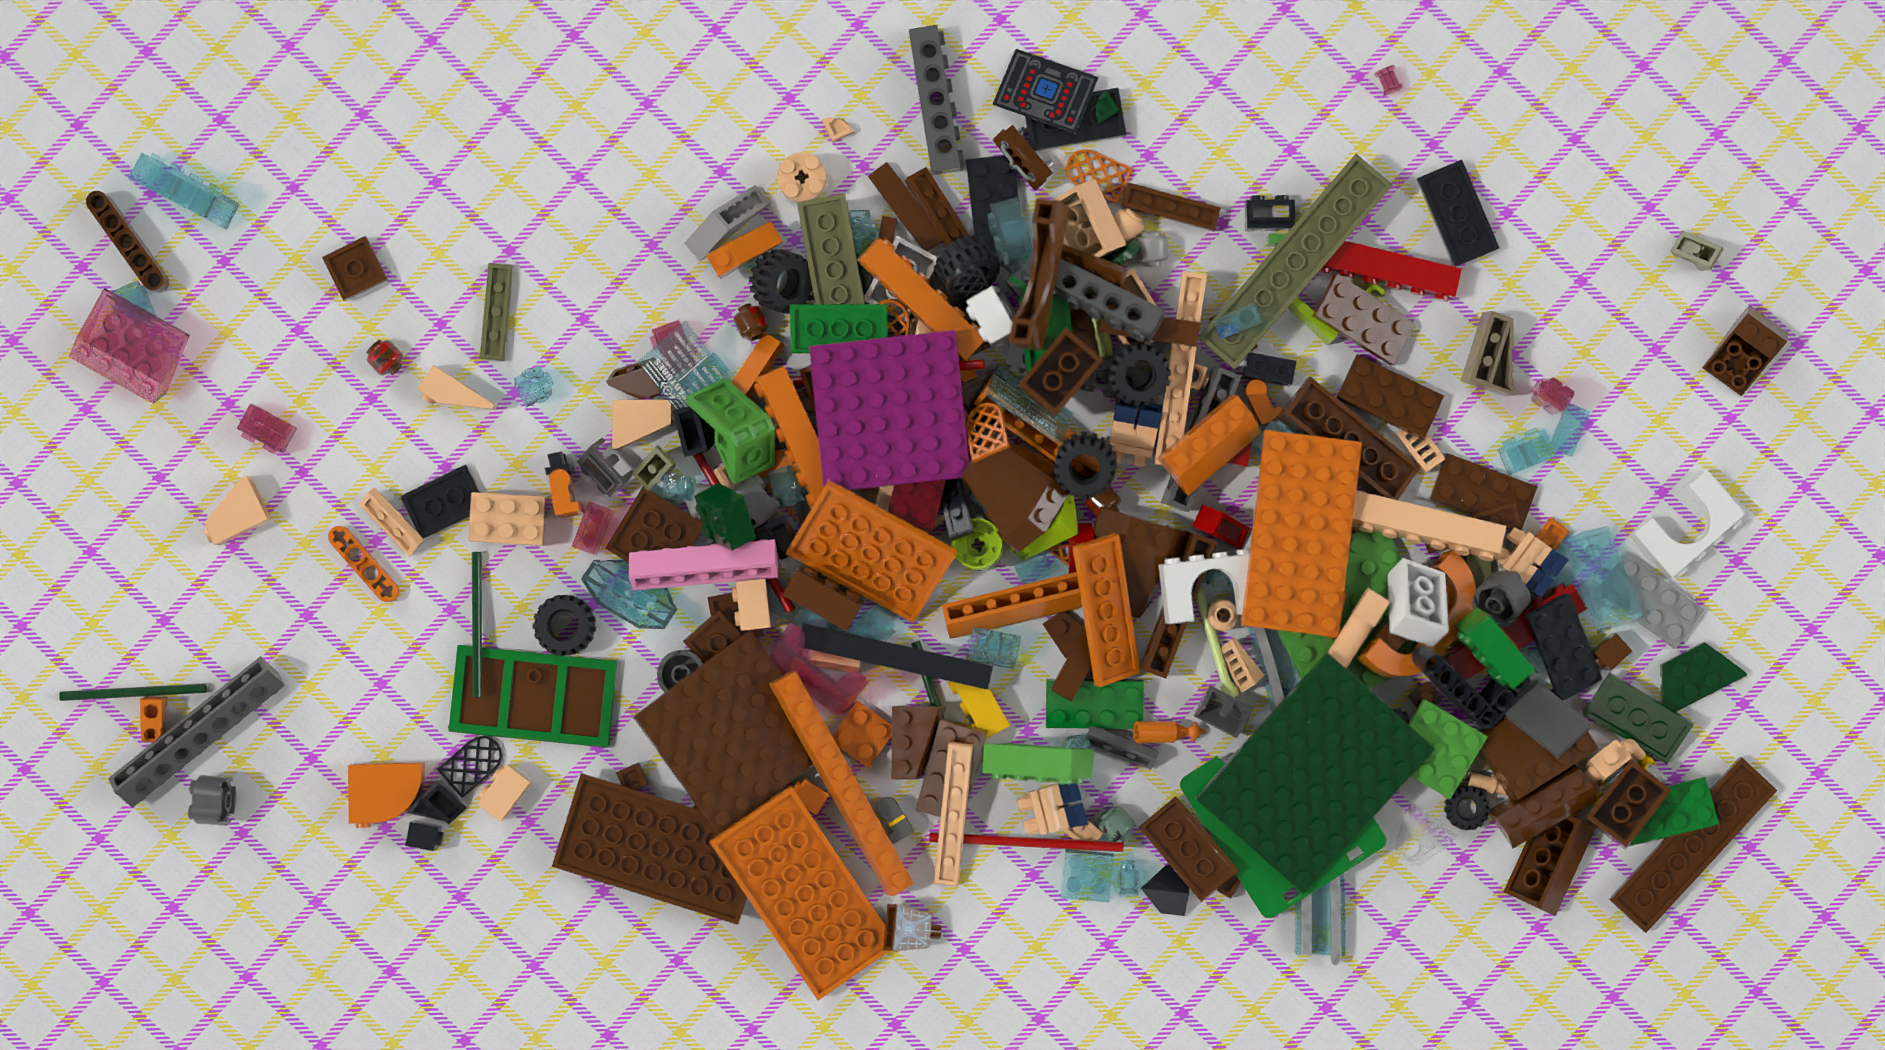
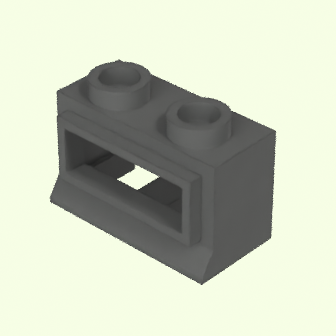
M601 438L587 449L577 463L581 466L582 473L590 476L597 483L599 491L611 497L633 476L632 473L634 471L630 470L624 476H621L613 468L619 461V457L616 454H611L605 459L596 450L605 442Z
M1210 685L1200 700L1194 717L1237 738L1245 728L1254 707Z

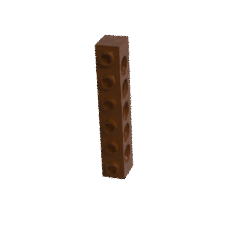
M1189 533L1180 562L1189 561V556L1204 555V559L1212 558L1217 541L1196 533ZM1206 571L1198 575L1192 585V607L1196 601ZM1163 605L1140 664V670L1166 679L1187 622L1165 623Z

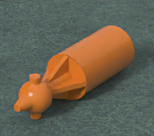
M1136 721L1133 726V737L1136 743H1174L1176 740L1187 735L1194 742L1200 735L1206 733V730L1200 728L1197 722H1193V725H1190L1188 728L1174 721Z

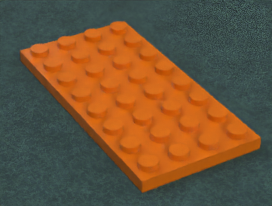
M1264 430L1241 625L1338 637L1362 442Z
M789 786L709 841L817 1000H820L889 952L883 950L885 924L792 786Z

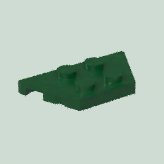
M1702 642L1660 664L1662 681L1660 695H1662V704L1677 712L1747 676V674L1707 643Z

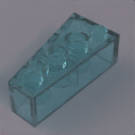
M141 153L128 177L129 179L227 230L240 204L223 195L224 189L210 183L209 187L202 184L203 178L193 173L190 176L183 174L185 169L174 163H171L170 167L165 165V159L154 153L151 156Z

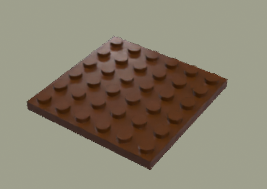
M751 630L738 637L632 716L717 835L737 823L813 765L769 683L783 676V674Z

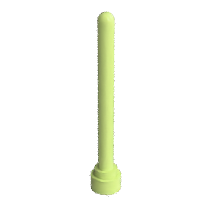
M1200 587L1196 601L1222 684L1220 689L1232 697L1239 696L1238 687H1235L1234 682L1231 683L1216 630L1207 621L1208 604L1203 588Z

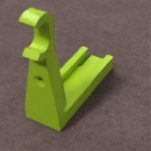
M1371 285L1365 290L1369 294L1372 291H1376L1378 296L1385 295L1384 289L1379 285ZM1298 296L1289 305L1288 309L1326 345L1339 334L1312 316L1314 311Z
M1068 494L1056 514L1057 517L1052 520L1043 535L1021 552H1016L1009 545L1008 550L1013 551L1015 555L1025 561L1078 534L1074 497Z

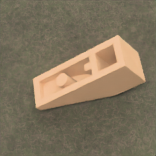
M434 365L418 388L423 393L421 398L432 405L436 401L443 405L496 410L498 407Z

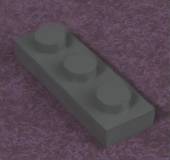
M1090 726L1083 742L1085 746L1150 770L1159 751L1154 750L1149 745L1138 744L1130 741L1125 736L1111 734L1100 727Z

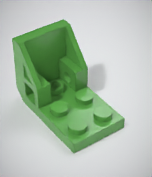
M727 378L686 396V404L715 429V445L729 479L734 484L775 466V427L769 415Z

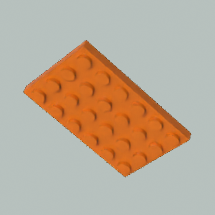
M828 480L785 554L914 623L952 563L958 550Z

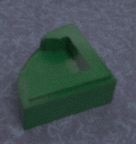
M1107 90L1101 94L1095 108V115L1099 124L1120 111Z

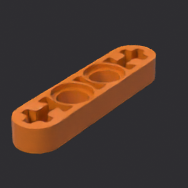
M343 526L333 527L328 534L330 544L381 601L392 602L396 600L399 596V587L348 528ZM336 531L340 533L345 532L343 538L347 543L353 540L354 544L349 545L343 551L342 548L346 547L341 541L335 542L334 540L337 537ZM354 548H359L362 551V558L358 562H353L349 556L350 551ZM370 566H374L378 570V576L374 580H369L365 575L366 569ZM383 576L386 580L382 581V583L386 587H393L391 590L392 597L383 596L384 589L380 585L376 588L374 587V584L380 582Z

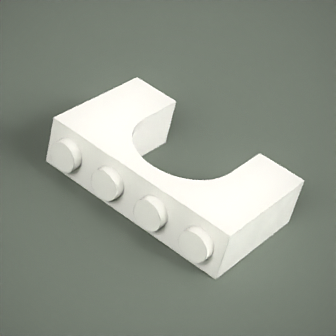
M1708 470L1701 471L1684 486L1701 506L1705 515V527L1697 540L1689 544L1678 543L1672 540L1653 518H1647L1629 534L1667 578H1673L1674 576L1678 578L1688 570L1686 565L1692 560L1694 562L1700 560L1706 554L1704 550L1709 545H1717L1723 540L1724 536L1722 534L1728 529L1732 531L1743 522L1740 518L1746 513Z
M1250 549L1237 550V555L1228 556L1227 552L1213 553V558L1204 559V555L1189 556V561L1180 562V558L1165 559V564L1159 565L1165 623L1194 621L1191 598L1192 585L1198 575L1209 569L1220 570L1230 578L1234 587L1237 614L1242 615Z

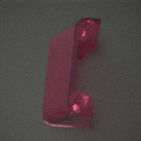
M790 622L769 656L783 675L796 671L810 697L834 714L841 715L845 713L870 680L862 674L848 672L836 682L800 654L804 649L802 647L805 644V635L799 626Z

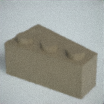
M1493 311L1482 312L1461 382L1503 396H1514V365H1512L1514 318Z

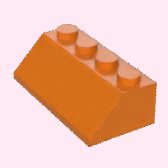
M1237 395L1229 396L1158 456L1157 459L1188 496L1259 436L1261 431L1253 414Z

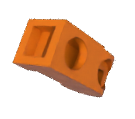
M1255 379L1246 385L1244 393L1259 425L1262 426L1275 420V417L1282 409L1280 406L1273 408L1266 394V384L1261 380Z
M145 696L140 699L142 742H154L166 732L167 697Z

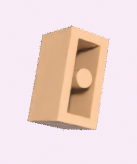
M766 579L736 582V587H732L733 601L738 602L739 611L735 612L736 626H741V631L771 627Z
M511 764L505 767L501 765L492 776L495 779L490 787L486 785L478 795L480 801L477 804L499 821H503L533 782Z

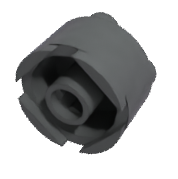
M759 475L751 476L730 488L744 496L751 522L754 524V531L778 514L777 508L780 507L776 498L773 495L768 496L764 488L766 485Z
M1496 571L1492 573L1476 589L1472 599L1473 608L1477 607L1488 614L1500 628L1511 625L1531 602L1526 585L1515 571Z
M677 650L667 654L660 661L657 670V680L662 691L665 693L682 680L677 678L679 675L678 669H686L688 671L687 676L704 664L701 658L688 650Z
M200 775L197 780H192L189 788L192 795V805L188 809L189 819H194L197 824L229 825L231 820H227L229 814H234L236 807V787L230 784L231 781H234L233 778Z

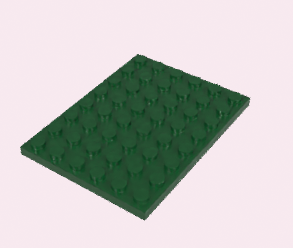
M1326 652L1196 795L1195 799L1304 894L1431 755L1435 748Z

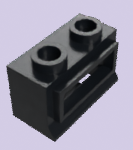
M1264 195L1250 196V200L1245 201V231H1250L1251 229H1265V231L1288 229L1290 231L1295 225V199L1289 200V195H1276L1275 200H1265ZM1253 206H1289V217L1253 218Z

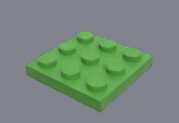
M1423 699L1409 725L1428 741L1435 750L1411 777L1446 798L1451 799L1487 736Z

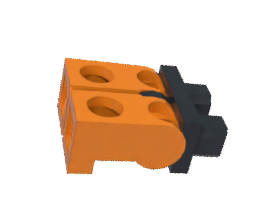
M562 451L547 454L550 467L545 468V473L549 477L555 515L559 518H566L585 514L583 504L575 501L573 491L575 480L571 475L575 474L574 466L567 463L566 454H563Z

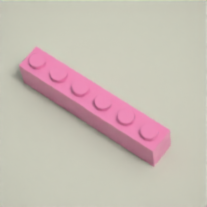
M763 539L748 542L733 551L719 544H712L709 546L665 548L654 551L642 550L629 553V579L633 591L778 577V553L775 540Z

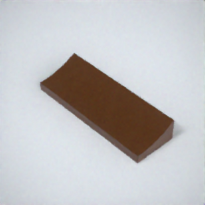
M1311 376L1306 378L1298 391L1275 417L1294 434L1362 442L1357 485L1368 494L1399 500L1421 468Z

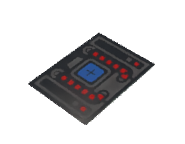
M1015 49L993 105L1076 134L1099 77Z

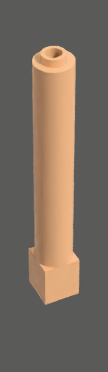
M1368 587L1353 609L1352 615L1328 651L1346 669L1373 626L1375 627L1390 601Z

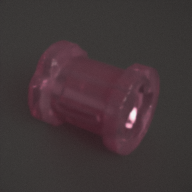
M1394 65L1374 73L1375 77L1379 78L1384 89L1382 92L1383 96L1394 93L1404 87L1403 84L1398 82L1394 72Z

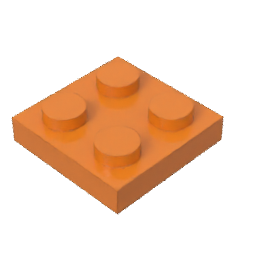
M857 700L832 737L839 748L869 768L892 736V724Z

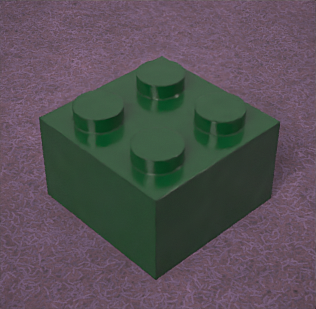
M720 483L694 495L697 503L695 509L701 517L703 523L702 531L706 538L731 551L756 538L743 495Z

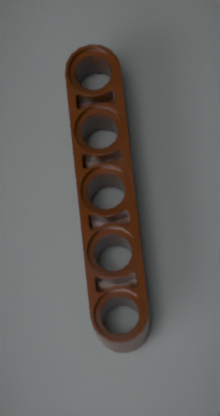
M101 191L90 192L86 198L87 208L143 286L155 293L164 292L169 286L168 276L109 195ZM103 197L104 205L96 209L95 201ZM112 217H117L118 225L114 228H110V219ZM127 236H131V246L124 248L123 240ZM145 255L146 264L143 267H138V258ZM159 275L160 284L152 287L151 279L153 276Z

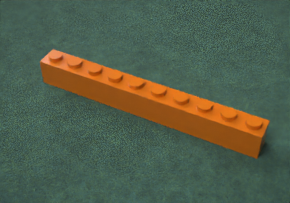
M788 672L769 683L885 894L895 896L912 886L914 883L797 672Z

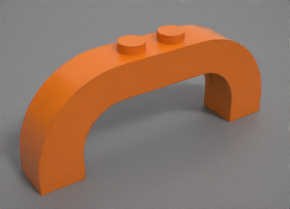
M1454 550L1443 552L1431 567L1445 573L1448 632L1433 647L1418 642L1414 649L1406 655L1392 650L1381 638L1371 640L1356 658L1368 670L1388 678H1400L1418 674L1421 671L1413 664L1411 658L1412 653L1417 647L1426 646L1443 658L1448 652L1446 648L1449 644L1459 639L1456 636L1459 631L1454 626L1474 609L1472 599L1475 595L1476 585L1469 566Z

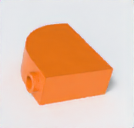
M425 763L348 765L349 824H356V828H370L371 823H380L394 819L410 809L418 799L424 785Z

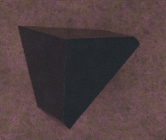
M690 406L673 410L684 457L709 451L715 444V429Z
M786 515L754 531L755 541L763 539L775 540L778 557L781 560L789 557L785 553L796 534Z
M441 780L430 787L407 813L445 821L450 824L467 807Z
M1165 865L1141 887V890L1160 913L1185 916L1189 887L1170 865Z

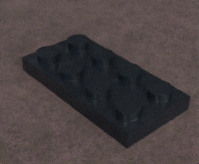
M1119 88L1094 91L1092 93L1076 134L1025 116L1030 146L1034 151H1041L1125 137L1126 129ZM1107 90L1120 111L1099 124L1096 119L1095 108L1099 97Z
M1005 155L966 159L974 235L983 238L995 254L1025 251L1016 170L1008 166L1010 161Z
M1463 160L1454 162L1416 179L1454 267L1500 248Z
M1564 593L1524 615L1557 697L1564 701L1602 680L1570 594Z

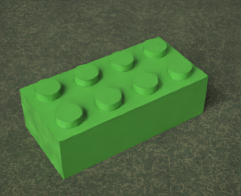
M1010 743L984 744L983 773L992 774L993 779L1010 778L1021 781H1052L1063 784L1083 783V779H1090L1093 776L1094 749Z

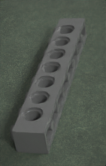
M260 656L108 779L114 793L132 808L143 801L150 793L163 785L165 781L183 769L186 764L200 755L216 740H219L226 732L239 724L241 720L285 685L279 673Z

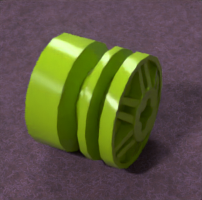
M973 518L971 520L975 534L951 541L952 548L958 550L955 558L963 566L974 571H986L994 567L1002 559L1005 545L1004 541L997 534L998 529L996 526L982 518ZM977 539L983 543L985 542L981 552L973 548Z

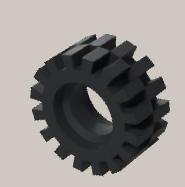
M1471 786L1457 787L1451 799L1447 798L1444 802V812H1446L1447 820L1453 826L1467 831L1483 826L1484 821H1487L1489 818L1487 817L1488 813H1490V803L1486 799L1487 796L1481 790ZM1464 799H1471L1476 805L1474 815L1468 818L1462 817L1458 812V805Z

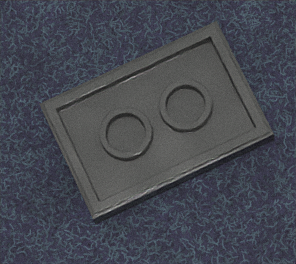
M1537 680L1525 690L1504 715V717L1558 759L1592 727L1590 721Z

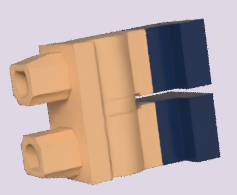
M1116 397L1109 443L1113 446V452L1116 453L1117 463H1122L1124 454L1128 453L1134 455L1133 465L1145 467L1148 457H1152L1162 417V405L1140 404L1137 424L1134 426L1138 406L1132 403L1128 404L1119 397Z
M1513 527L1505 538L1512 542L1514 547L1510 552L1501 547L1500 555L1496 561L1500 564L1499 568L1503 571L1517 572L1528 591L1536 597H1542L1554 581L1551 577H1557L1569 559L1547 546L1530 532H1523Z
M1078 783L1052 784L1028 791V795L1017 799L1020 812L1033 809L1035 818L1022 821L1025 834L1039 833L1043 835L1088 825L1082 802L1059 808L1060 805L1082 800Z

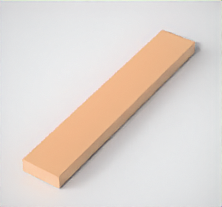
M949 742L934 876L935 884L957 887L959 884L974 744Z

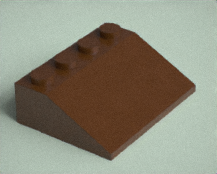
M1505 718L1494 727L1482 732V734L1487 736V739L1479 751L1510 801H1515L1599 748L1587 731L1558 759Z

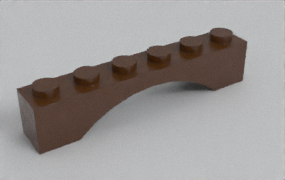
M1036 198L1032 217L1033 260L1031 274L1023 301L1013 317L1008 341L1020 349L1043 351L1070 207L1059 200Z

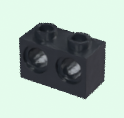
M1249 352L1245 358L1242 378L1249 380L1258 379L1265 383L1290 387L1293 384L1297 361Z

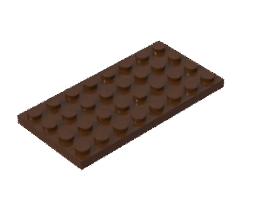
M585 773L580 774L552 867L736 925L740 922L747 896L709 842L718 835L699 809Z

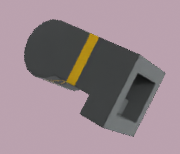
M886 796L879 800L877 812L887 820L893 830L888 835L893 844L914 832L913 827L894 798Z

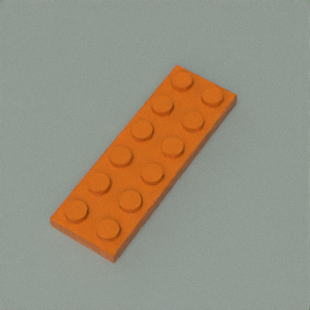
M1113 533L1073 546L1095 686L1102 687L1139 674L1140 667L1119 535Z

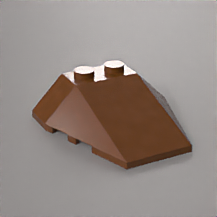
M988 441L985 448L990 449L994 442ZM1009 443L1008 448L976 462H973L971 459L962 476L975 498L980 500L984 506L988 519H991L995 524L999 537L1016 552H1021L1046 532L1068 496L1069 490L1064 491L1061 488L1062 483L1057 482L1056 473H1054L1055 463L1046 456Z
M1100 506L1093 528L1094 538L1098 539L1113 533L1119 535L1131 615L1140 618L1161 588L1159 565L1165 564V559L1181 557L1190 532L1129 516Z

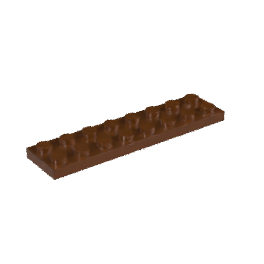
M1739 757L1709 789L1719 825L1664 838L1609 898L1644 933L1650 930L1778 791L1742 757Z

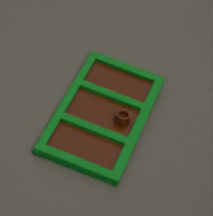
M457 645L448 731L608 748L610 745L609 737L617 661L482 647V697L473 698L472 646Z

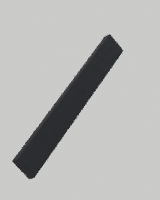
M802 623L797 647L986 690H988L993 670L991 665Z

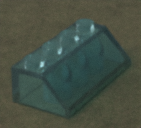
M1608 526L1583 531L1561 540L1597 634L1644 617Z

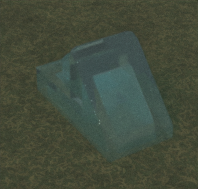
M664 473L662 498L693 501L696 478Z

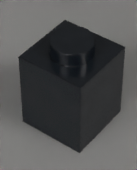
M414 820L410 821L405 846L436 851L438 846H442L444 840V832H441L442 826Z

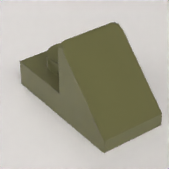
M1682 231L1670 252L1679 258L1693 263L1698 270L1705 271L1712 270L1724 248Z

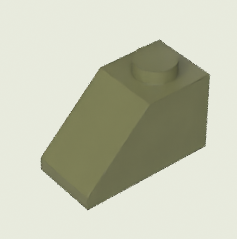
M658 445L632 474L649 491L664 480L676 467V464Z

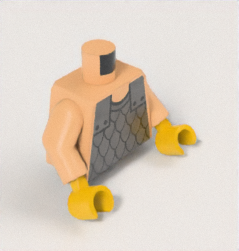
M1615 739L1592 757L1585 766L1584 774L1593 785L1597 801L1592 803L1594 806L1604 795L1600 792V788L1624 770L1631 759L1633 761L1637 760L1638 765L1646 771V767L1649 764H1653L1656 767L1657 764L1652 757L1645 753L1633 739H1626L1621 742Z

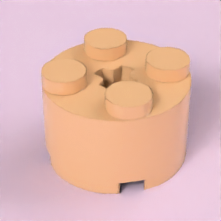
M796 153L783 160L779 167L777 175L778 184L782 194L788 200L797 204V202L818 199L823 194L827 185V176L823 164L816 156L808 153ZM800 174H804L805 177H809L805 179L804 184H801L799 180H796L799 178Z

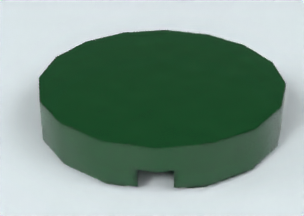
M1132 239L1124 247L1106 256L1104 260L1121 266L1126 259H1131L1139 251L1140 245L1135 239Z

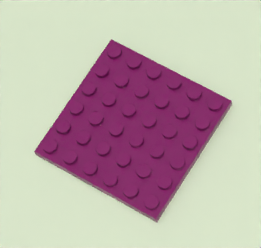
M955 330L809 346L824 487L828 480L847 490L963 478L962 474L970 462Z

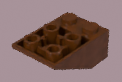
M1749 305L1729 329L1702 368L1742 396L1787 343L1789 333Z

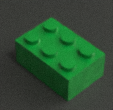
M1475 607L1454 626L1459 631L1456 636L1465 646H1468L1473 651L1472 655L1481 664L1483 663L1486 668H1489L1487 670L1488 674L1502 686L1508 685L1514 689L1535 671L1533 666L1495 621L1479 608Z

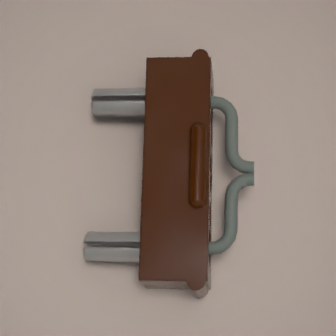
M1012 125L1006 130L1002 129L993 138V142L1010 161L1008 166L1011 169H1016L1033 190H1038L1046 182V179L1053 174L1050 168L1054 166V162L1050 165L1048 164L1052 159L1043 162L1023 138L1027 134V129L1023 131L1025 127L1017 130Z

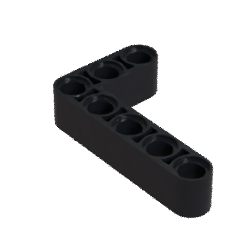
M1419 646L1412 653L1413 664L1470 720L1484 729L1494 727L1530 685V676L1526 677L1514 689L1508 685L1502 686L1492 678L1485 688L1478 693L1455 669L1430 648Z

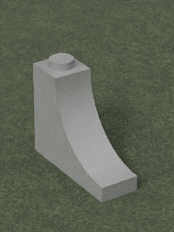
M754 185L714 210L684 244L699 261H702L707 257L706 255L718 249L745 223L770 205L769 200Z

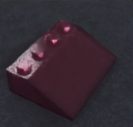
M105 288L102 290L79 331L69 358L154 404L166 395L190 335Z

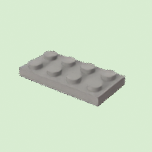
M1626 552L1622 554L1596 590L1598 594L1673 649L1678 647L1704 611L1703 608Z

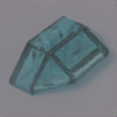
M593 560L581 578L598 605L639 629H665L677 611L668 588L633 591L629 579V563L625 560Z

